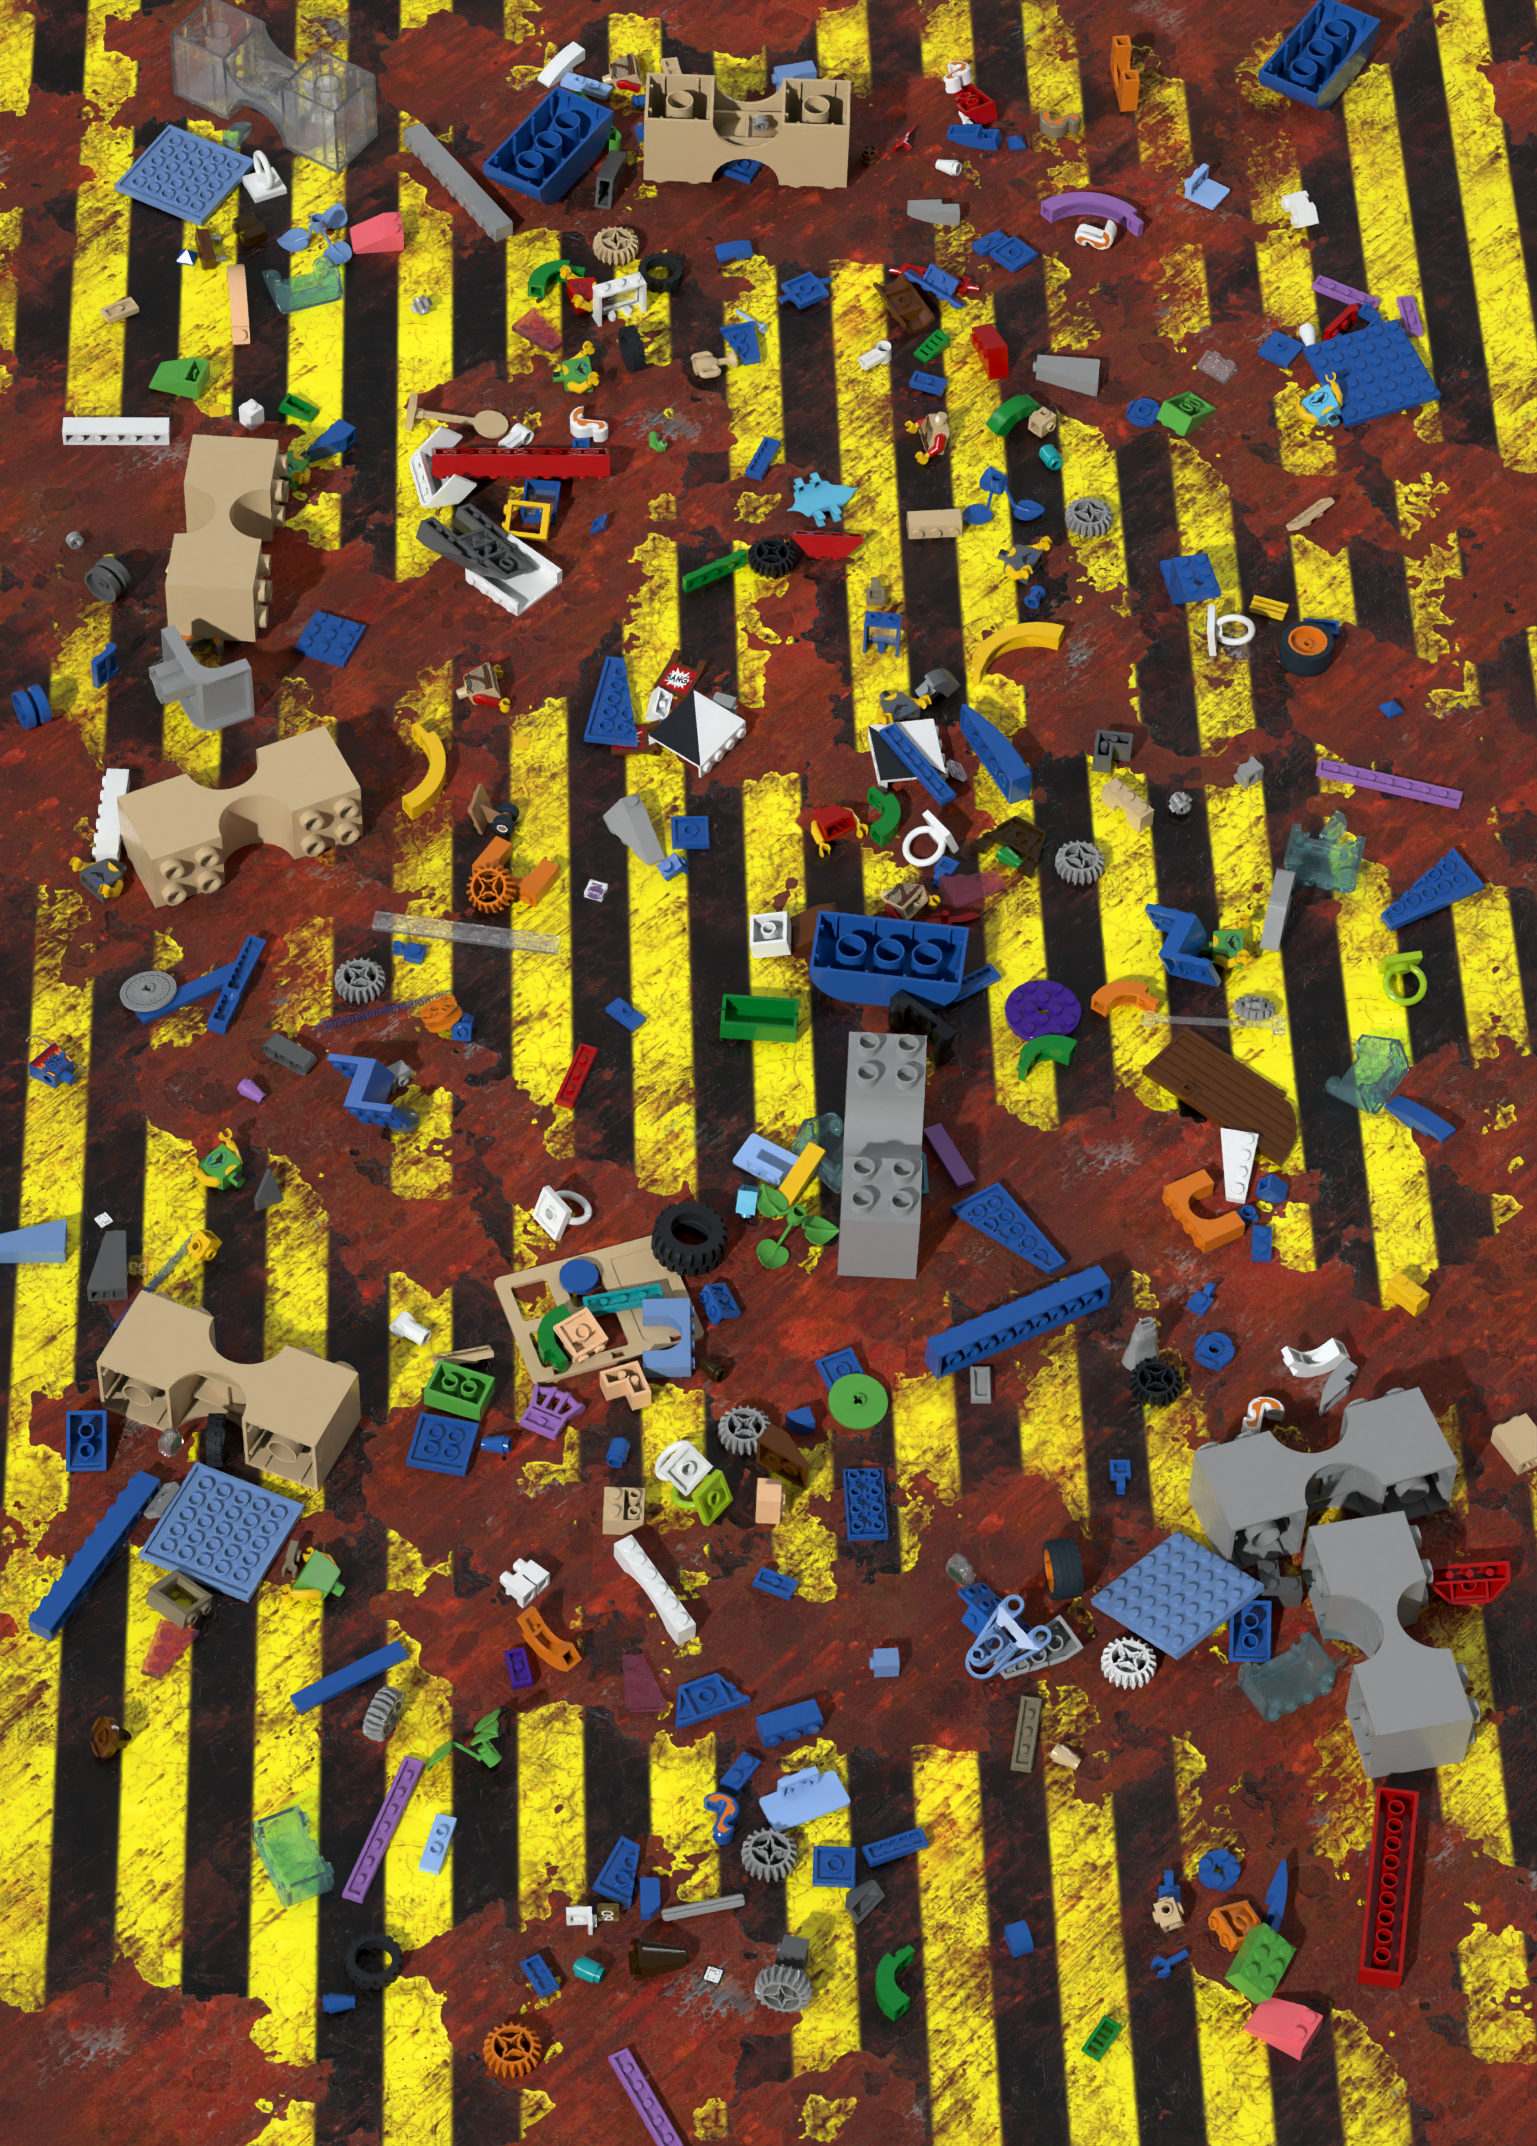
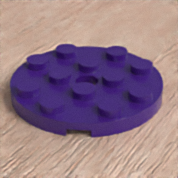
M1047 980L1028 981L1015 988L1006 1001L1005 1019L1009 1028L1018 1037L1028 1042L1045 1035L1070 1037L1080 1023V1003L1075 994L1060 983ZM1038 1010H1047L1048 1013L1040 1014Z

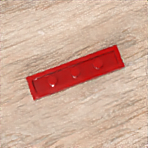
M580 1043L554 1100L555 1105L573 1110L598 1054V1048Z

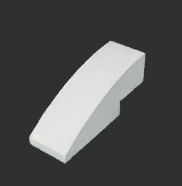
M574 41L570 43L543 69L538 76V81L550 88L561 81L567 71L573 73V67L585 60V49Z

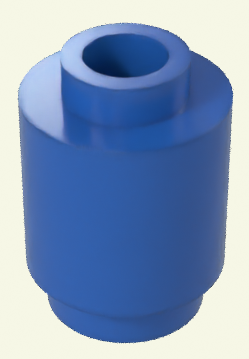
M617 1437L611 1440L606 1455L609 1466L621 1468L625 1464L631 1446L627 1439Z

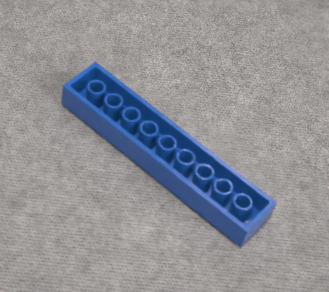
M1099 1265L1093 1268L1089 1267L1084 1272L1071 1275L1067 1279L1055 1282L1045 1289L1036 1290L1031 1295L1020 1297L1015 1302L1002 1305L998 1309L986 1312L976 1319L967 1320L964 1324L957 1327H951L946 1332L933 1335L927 1339L925 1363L938 1380L1108 1305L1111 1281Z

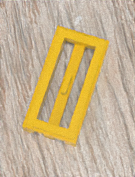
M1254 595L1249 612L1283 621L1289 604Z

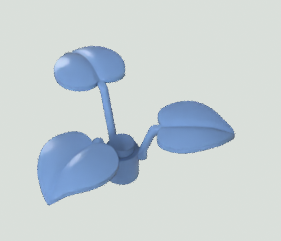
M341 202L330 207L323 214L315 213L311 215V225L308 226V234L301 228H294L277 239L278 244L285 250L299 252L307 248V239L310 238L312 230L316 233L323 232L330 246L324 251V259L328 263L334 265L343 264L352 258L351 247L344 241H337L332 245L325 228L337 230L347 224V213Z

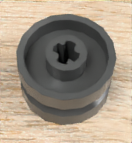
M108 556L102 557L84 577L85 584L91 593L106 603L114 602L131 584V577L127 569L119 561Z

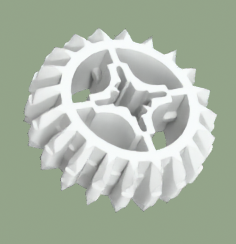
M1133 1636L1130 1640H1126L1123 1637L1122 1641L1116 1638L1114 1644L1109 1643L1108 1647L1103 1651V1656H1101V1669L1104 1671L1105 1678H1109L1110 1683L1116 1682V1687L1123 1685L1125 1690L1128 1686H1131L1134 1690L1136 1685L1142 1688L1144 1683L1148 1684L1150 1678H1153L1157 1666L1156 1655H1153V1649H1148V1643L1142 1645L1141 1639L1136 1642ZM1119 1656L1120 1659H1118L1116 1663H1113V1659ZM1144 1663L1145 1666L1141 1670H1138L1140 1664Z

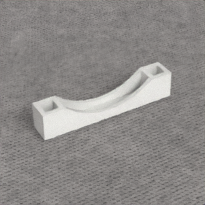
M630 1535L614 1543L615 1559L622 1569L630 1574L647 1593L657 1609L667 1632L677 1646L695 1638L696 1623L634 1537Z

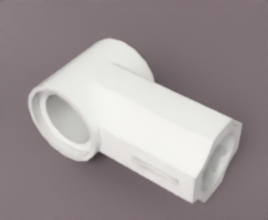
M879 341L876 344V348L858 357L861 368L865 371L879 363H889L892 359L891 344L888 341Z
M517 423L513 426L511 433L499 441L498 445L500 448H518L522 444L528 445L534 437V432L521 423Z
M402 1311L389 1326L391 1332L397 1337L402 1338L405 1336L420 1346H425L431 1336L429 1329L415 1322L412 1315L405 1311Z

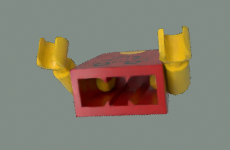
M563 265L559 270L561 272L560 276L562 279L567 278V294L576 314L585 311L592 312V286L597 285L595 278L579 277L571 272L570 267Z
M831 804L823 809L816 808L813 812L811 833L816 844L820 846L819 855L824 858L823 850H826L830 855L831 848L828 844L824 843L825 841L829 842L854 828H857L856 836L858 838L863 837V832L866 835L868 833V826L860 824V819L851 808Z

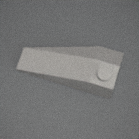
M638 794L621 798L603 815L609 831L613 835L616 834L624 845H628L633 850V853L647 866L665 860L646 809Z
M1061 1615L1045 1625L1052 1633L1053 1639L1051 1644L1041 1653L1000 1672L1005 1680L1067 1661L1084 1649ZM1042 1631L1036 1635V1640L1039 1642H1044L1047 1639L1046 1632ZM1019 1649L1008 1662L1031 1651V1649Z

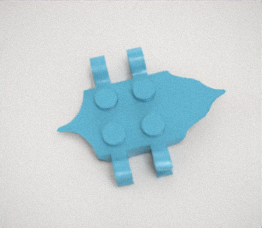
M817 472L810 474L812 478L809 481L810 484H804L801 477L794 479L796 484L793 486L795 489V503L787 511H799L807 517L814 516L818 527L825 526L823 520L826 517L823 513L830 511L834 522L841 521L839 516L842 514L840 507H843L852 497L853 492L858 489L845 485H832L828 481H821Z

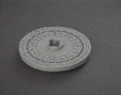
M160 971L142 972L129 978L123 984L120 990V998L123 1005L130 1010L138 1012L154 1011L164 1007L173 1000L177 992V986L174 978L167 973Z

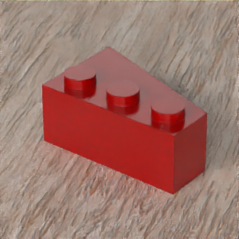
M990 323L972 327L970 342L974 345L989 381L1009 377L1008 346L994 326Z

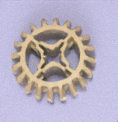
M608 226L607 230L602 228L601 232H597L594 238L593 249L595 256L598 257V260H602L603 264L608 262L609 265L616 264L617 266L622 264L624 266L625 262L630 263L638 254V238L634 231H629V228L623 229L622 226L620 228L616 226L611 228Z

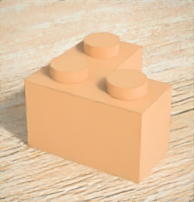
M638 1361L600 1372V1387L606 1401L626 1396L632 1411L651 1405V1390Z
M758 1478L755 1523L780 1524V1516H784L786 1487H782V1479Z

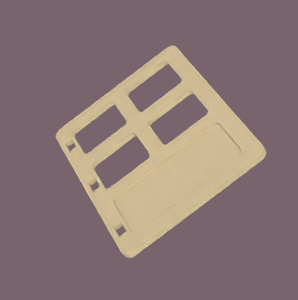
M652 1235L501 1276L494 1281L496 1293L534 1384L542 1385L643 1357V1351L668 1350L680 1342V1340L671 1342L670 1338L681 1336L672 1327L643 1326L642 1308L614 1312L628 1345L598 1354L592 1352L589 1354L590 1357L583 1363L568 1361V1370L562 1374L554 1375V1371L558 1369L553 1368V1366L542 1367L530 1338L531 1335L538 1333L539 1325L544 1317L524 1321L511 1291L514 1288L546 1281L556 1305L564 1304L573 1315L584 1309V1306H573L568 1292L562 1288L559 1282V1272L568 1261L584 1259L591 1262L597 1268L607 1292L660 1283L664 1299L689 1298L681 1276L677 1275V1272L673 1271L672 1273L668 1271L666 1266L662 1267L658 1263L659 1259H655L651 1249ZM694 1309V1317H691V1323H694L695 1335H691V1340L697 1342L703 1338L704 1331ZM622 1352L624 1355L614 1359L612 1356L613 1354Z

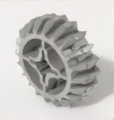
M1087 496L1085 499L1081 497L1079 500L1074 499L1072 503H1069L1065 512L1067 528L1071 530V533L1076 532V536L1082 535L1083 539L1085 536L1090 539L1092 536L1098 538L1099 534L1104 536L1105 532L1109 531L1113 521L1111 507L1107 505V502L1102 503L1101 499L1095 500V497L1089 499Z
M1077 839L1076 843L1070 841L1068 845L1064 844L1062 848H1059L1055 856V867L1062 879H1067L1068 883L1073 881L1075 885L1081 883L1083 886L1085 882L1090 884L1092 880L1097 881L1098 877H1101L1105 869V856H1103V852L1099 850L1098 846L1093 847L1092 842L1087 844L1085 840L1079 842Z
M362 957L360 960L353 958L352 962L347 960L345 964H341L334 977L335 988L339 996H343L344 1000L349 999L351 1003L357 1001L358 1004L361 1001L367 1004L369 999L374 1002L375 997H380L386 984L385 973L381 965H377L376 961L371 962L369 958L363 960Z
M739 1405L738 1409L732 1407L731 1412L726 1411L724 1416H721L720 1423L718 1424V1437L721 1439L722 1445H725L727 1450L732 1449L733 1454L737 1451L740 1452L741 1456L744 1453H748L750 1456L752 1451L757 1453V1440L771 1423L768 1416H764L763 1410L757 1412V1407L750 1409L749 1405L746 1408H742ZM731 1427L734 1428V1434L729 1430ZM756 1427L760 1429L759 1434L756 1433Z
M384 1686L375 1694L363 1720V1734L378 1742L384 1741L389 1736L403 1708L404 1695L402 1692L394 1687Z
M762 1827L761 1833L755 1830L753 1836L748 1835L747 1841H744L743 1849L741 1850L742 1863L745 1865L746 1872L751 1871L752 1877L758 1875L759 1881L762 1878H766V1881L769 1882L770 1878H774L777 1882L779 1876L785 1879L786 1873L791 1874L793 1868L797 1865V1845L794 1844L793 1838H789L787 1832L781 1834L780 1828L776 1832L773 1831L772 1827H770L769 1831ZM769 1850H771L770 1859H768Z
M774 1964L773 1967L767 1966L766 1969H762L758 1974L754 1993L757 1994L756 1998L761 2000V2004H766L768 2009L773 2008L775 2012L782 2011L783 2014L785 2012L793 2014L794 2011L800 2012L801 2009H805L809 2004L813 1985L810 1984L811 1979L806 1978L805 1973H800V1969L795 1970L792 1969V1966L785 1967L784 1964L782 1966Z

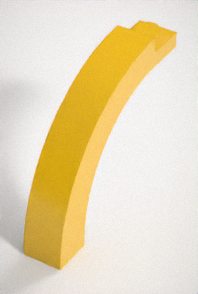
M1027 622L1012 625L995 632L979 645L972 656V683L980 684L989 665L1000 655L1008 651L1023 647H1045L1058 650L1064 638L1065 626L1047 622Z
M418 722L411 725L412 738L427 755L430 767L421 784L402 797V809L412 820L424 814L434 805L443 790L446 780V756L443 744L435 731L428 733L425 727L422 728Z

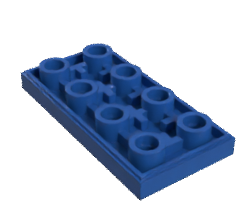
M883 1468L843 1469L847 1541L888 1540Z

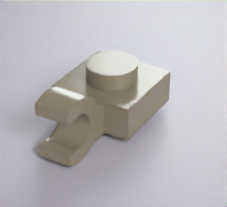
M871 577V587H866V606H884V587H879L878 577Z
M290 1541L286 1561L282 1566V1576L284 1577L287 1571H292V1578L295 1579L297 1577L296 1562H300L302 1557V1550H299V1541Z

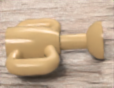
M709 351L694 353L691 356L695 375H699L704 379L719 376L721 369L718 366L729 364L733 368L737 367V358L734 351H730L727 357L720 359L713 357V354Z

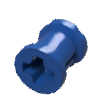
M646 92L643 95H632V104L635 110L645 106Z
M1033 585L1030 589V594L1025 597L1024 603L1031 609H1037L1040 605V600L1044 598L1046 593L1041 586Z

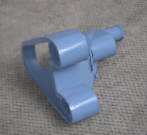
M1009 1595L999 1603L977 1640L969 1649L965 1665L969 1674L974 1678L980 1680L988 1679L1041 1653L1051 1644L1053 1639L1052 1633L1046 1626H1037L1026 1635L1015 1622L1025 1611V1603L1019 1595ZM1018 1601L1020 1608L1016 1611L1010 1610V1602ZM1005 1626L1017 1642L1013 1643L1001 1628ZM1039 1632H1046L1047 1639L1044 1642L1036 1640V1635ZM992 1639L1000 1641V1646L997 1649L989 1647V1642ZM1019 1649H1031V1651L1008 1662ZM993 1660L997 1661L986 1674L982 1675L976 1674L970 1667V1662L976 1667H983Z

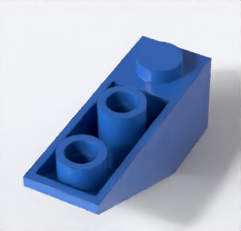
M338 419L324 434L320 435L314 444L308 447L307 453L311 457L309 463L347 450L357 440L356 427Z

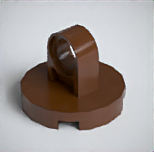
M111 1716L98 1717L91 1733H95L94 1741H91L92 1751L95 1756L102 1758L112 1757L117 1748H126L132 1739L130 1732L119 1728L117 1721Z

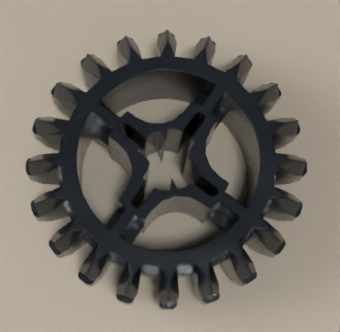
M769 536L767 539L762 537L760 541L756 540L754 544H751L748 551L750 569L755 574L759 573L760 577L766 576L767 579L773 577L775 580L776 576L782 578L783 574L788 575L796 562V553L793 546L789 544V541L784 542L783 538L778 540L777 537L774 539Z
M1151 1358L1148 1363L1143 1360L1142 1365L1137 1364L1135 1369L1131 1371L1129 1391H1132L1131 1395L1136 1397L1137 1403L1143 1402V1406L1149 1404L1151 1409L1154 1406H1158L1160 1409L1162 1405L1168 1407L1169 1403L1174 1404L1176 1398L1180 1396L1183 1386L1182 1376H1179V1370H1175L1174 1365L1168 1366V1361L1162 1363L1159 1358L1157 1362H1154ZM1143 1380L1146 1386H1143L1140 1381ZM1165 1381H1168L1171 1386L1168 1387Z

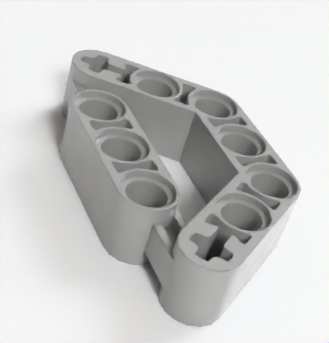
M1279 868L1276 870L1260 949L1279 952L1291 905L1292 890L1294 891L1297 873L1294 871Z

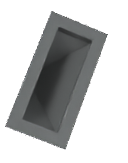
M271 1169L266 1170L254 1198L255 1210L257 1211L284 1201Z
M870 1880L846 1892L845 1909L854 1922L859 1924L885 1895L876 1881Z

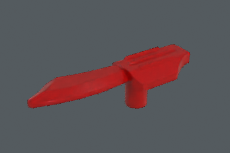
M913 126L905 136L900 138L894 145L893 152H897L901 146L906 151L912 148L907 140L909 139L908 135L916 126Z
M943 910L942 913L933 914L929 919H926V923L952 925V923L975 920L980 918L981 915L968 912L950 917L949 911Z

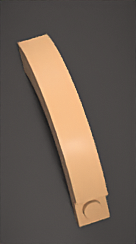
M244 264L227 265L233 346L250 345Z

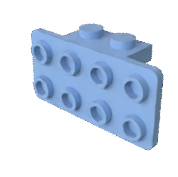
M753 1133L733 1158V1163L779 1188L799 1157Z
M814 1766L804 1768L791 1776L786 1775L777 1781V1792L760 1798L759 1804L773 1831L776 1832L780 1828L781 1832L849 1806L850 1798L835 1771L830 1770L819 1775L818 1769Z

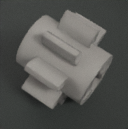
M422 295L412 300L414 304L410 307L413 313L418 312L420 316L431 311L429 306L433 305L430 297L425 298Z
M1176 792L1170 797L1169 802L1171 804L1169 808L1173 813L1185 814L1191 809L1190 802L1192 799L1184 792Z

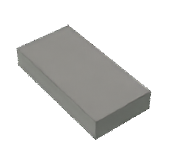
M970 1367L971 1403L991 1404L990 1367Z

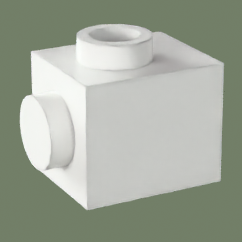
M253 399L243 403L239 407L240 423L253 431L264 423V408Z

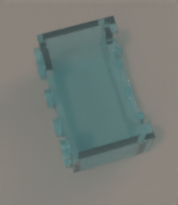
M1293 823L1283 869L1296 872V883L1343 893L1353 892L1357 884L1366 837L1357 836L1354 842L1350 843V840H1347L1346 845L1310 839V832L1305 834L1301 829V824Z
M1310 1631L1301 1634L1300 1638L1302 1641L1298 1645L1292 1644L1290 1651L1260 1666L1257 1663H1254L1252 1666L1249 1661L1240 1665L1237 1684L1266 1722H1274L1281 1715L1287 1712L1292 1713L1297 1707L1309 1704L1320 1695L1324 1696L1332 1691L1337 1667Z
M299 1805L251 1823L254 1846L283 1908L331 1891L332 1885L335 1884L332 1876L334 1874L333 1867L330 1862L326 1863L323 1856L318 1855L317 1843L315 1839H311L309 1836V1817L306 1811L302 1812Z

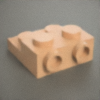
M587 1307L553 1327L564 1344L563 1349L573 1363L577 1361L583 1363L590 1357V1353L595 1351L598 1354L606 1348L605 1345L608 1337Z

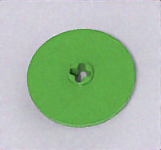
M849 1374L841 1377L833 1384L828 1396V1406L832 1416L841 1425L854 1430H865L874 1427L884 1418L888 1407V1398L882 1385L874 1378L864 1374ZM855 1399H856L857 1401H858L859 1399L862 1400L861 1404H860V1403L855 1404V1403H854Z

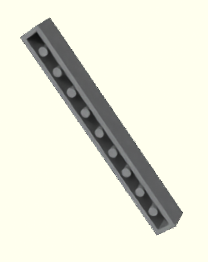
M422 123L404 130L403 141L405 146L413 151L415 157H418L422 164L431 171L432 175L440 181L441 185L447 188L450 195L457 199L460 206L467 210L469 216L477 221L479 227H482L489 237L498 242L513 235V222Z

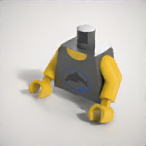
M1045 536L1039 543L1023 546L1015 544L1010 552L1001 549L998 559L1004 561V572L1011 580H1019L1027 585L1042 564L1043 550L1048 551L1052 541L1048 536Z
M883 691L879 695L881 700L877 709V722L885 726L887 723L920 720V708L925 709L928 704H932L930 696L924 695L919 699L906 696L900 691L893 695L888 691Z
M78 857L71 858L69 865L73 866V871H80L81 884L103 904L111 897H118L124 886L123 873L127 871V867L123 862L114 866L106 859L100 862L85 863Z

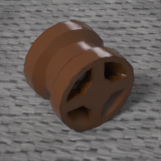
M865 145L862 147V164L873 166L877 163L878 149L876 146Z

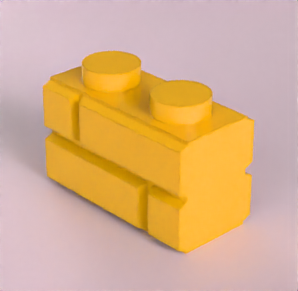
M1399 1271L1388 1281L1386 1294L1414 1317L1418 1316L1428 1307L1430 1293L1422 1289L1420 1285L1402 1271Z

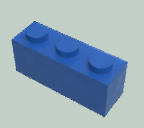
M815 1699L757 1716L755 1728L764 1748L774 1747L782 1742L797 1740L801 1736L816 1734L823 1730V1717Z

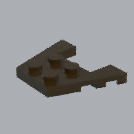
M1015 815L998 825L997 829L992 832L984 833L980 839L972 840L970 847L985 854L994 843L1001 846H1009L1016 854L1025 858L1018 866L1017 872L1032 879L1047 832Z

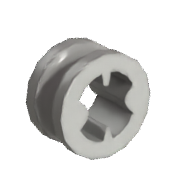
M760 115L753 119L755 130L762 131L769 127L767 116Z
M77 531L71 532L65 539L71 549H78L84 542V539Z

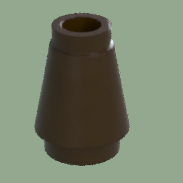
M705 1357L698 1363V1367L712 1382L721 1383L725 1380L728 1371L724 1365Z

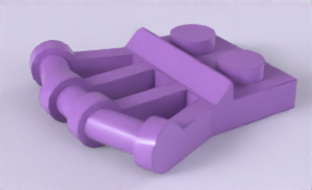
M534 1384L532 1401L521 1417L519 1426L555 1441L561 1430L565 1427L566 1422L575 1415H580L585 1410V1405L575 1400L571 1393L559 1391V1388L555 1386L552 1388L539 1387V1384ZM538 1394L547 1395L542 1405H538ZM553 1399H560L554 1411L548 1409ZM569 1404L572 1408L561 1415L560 1413L565 1405Z

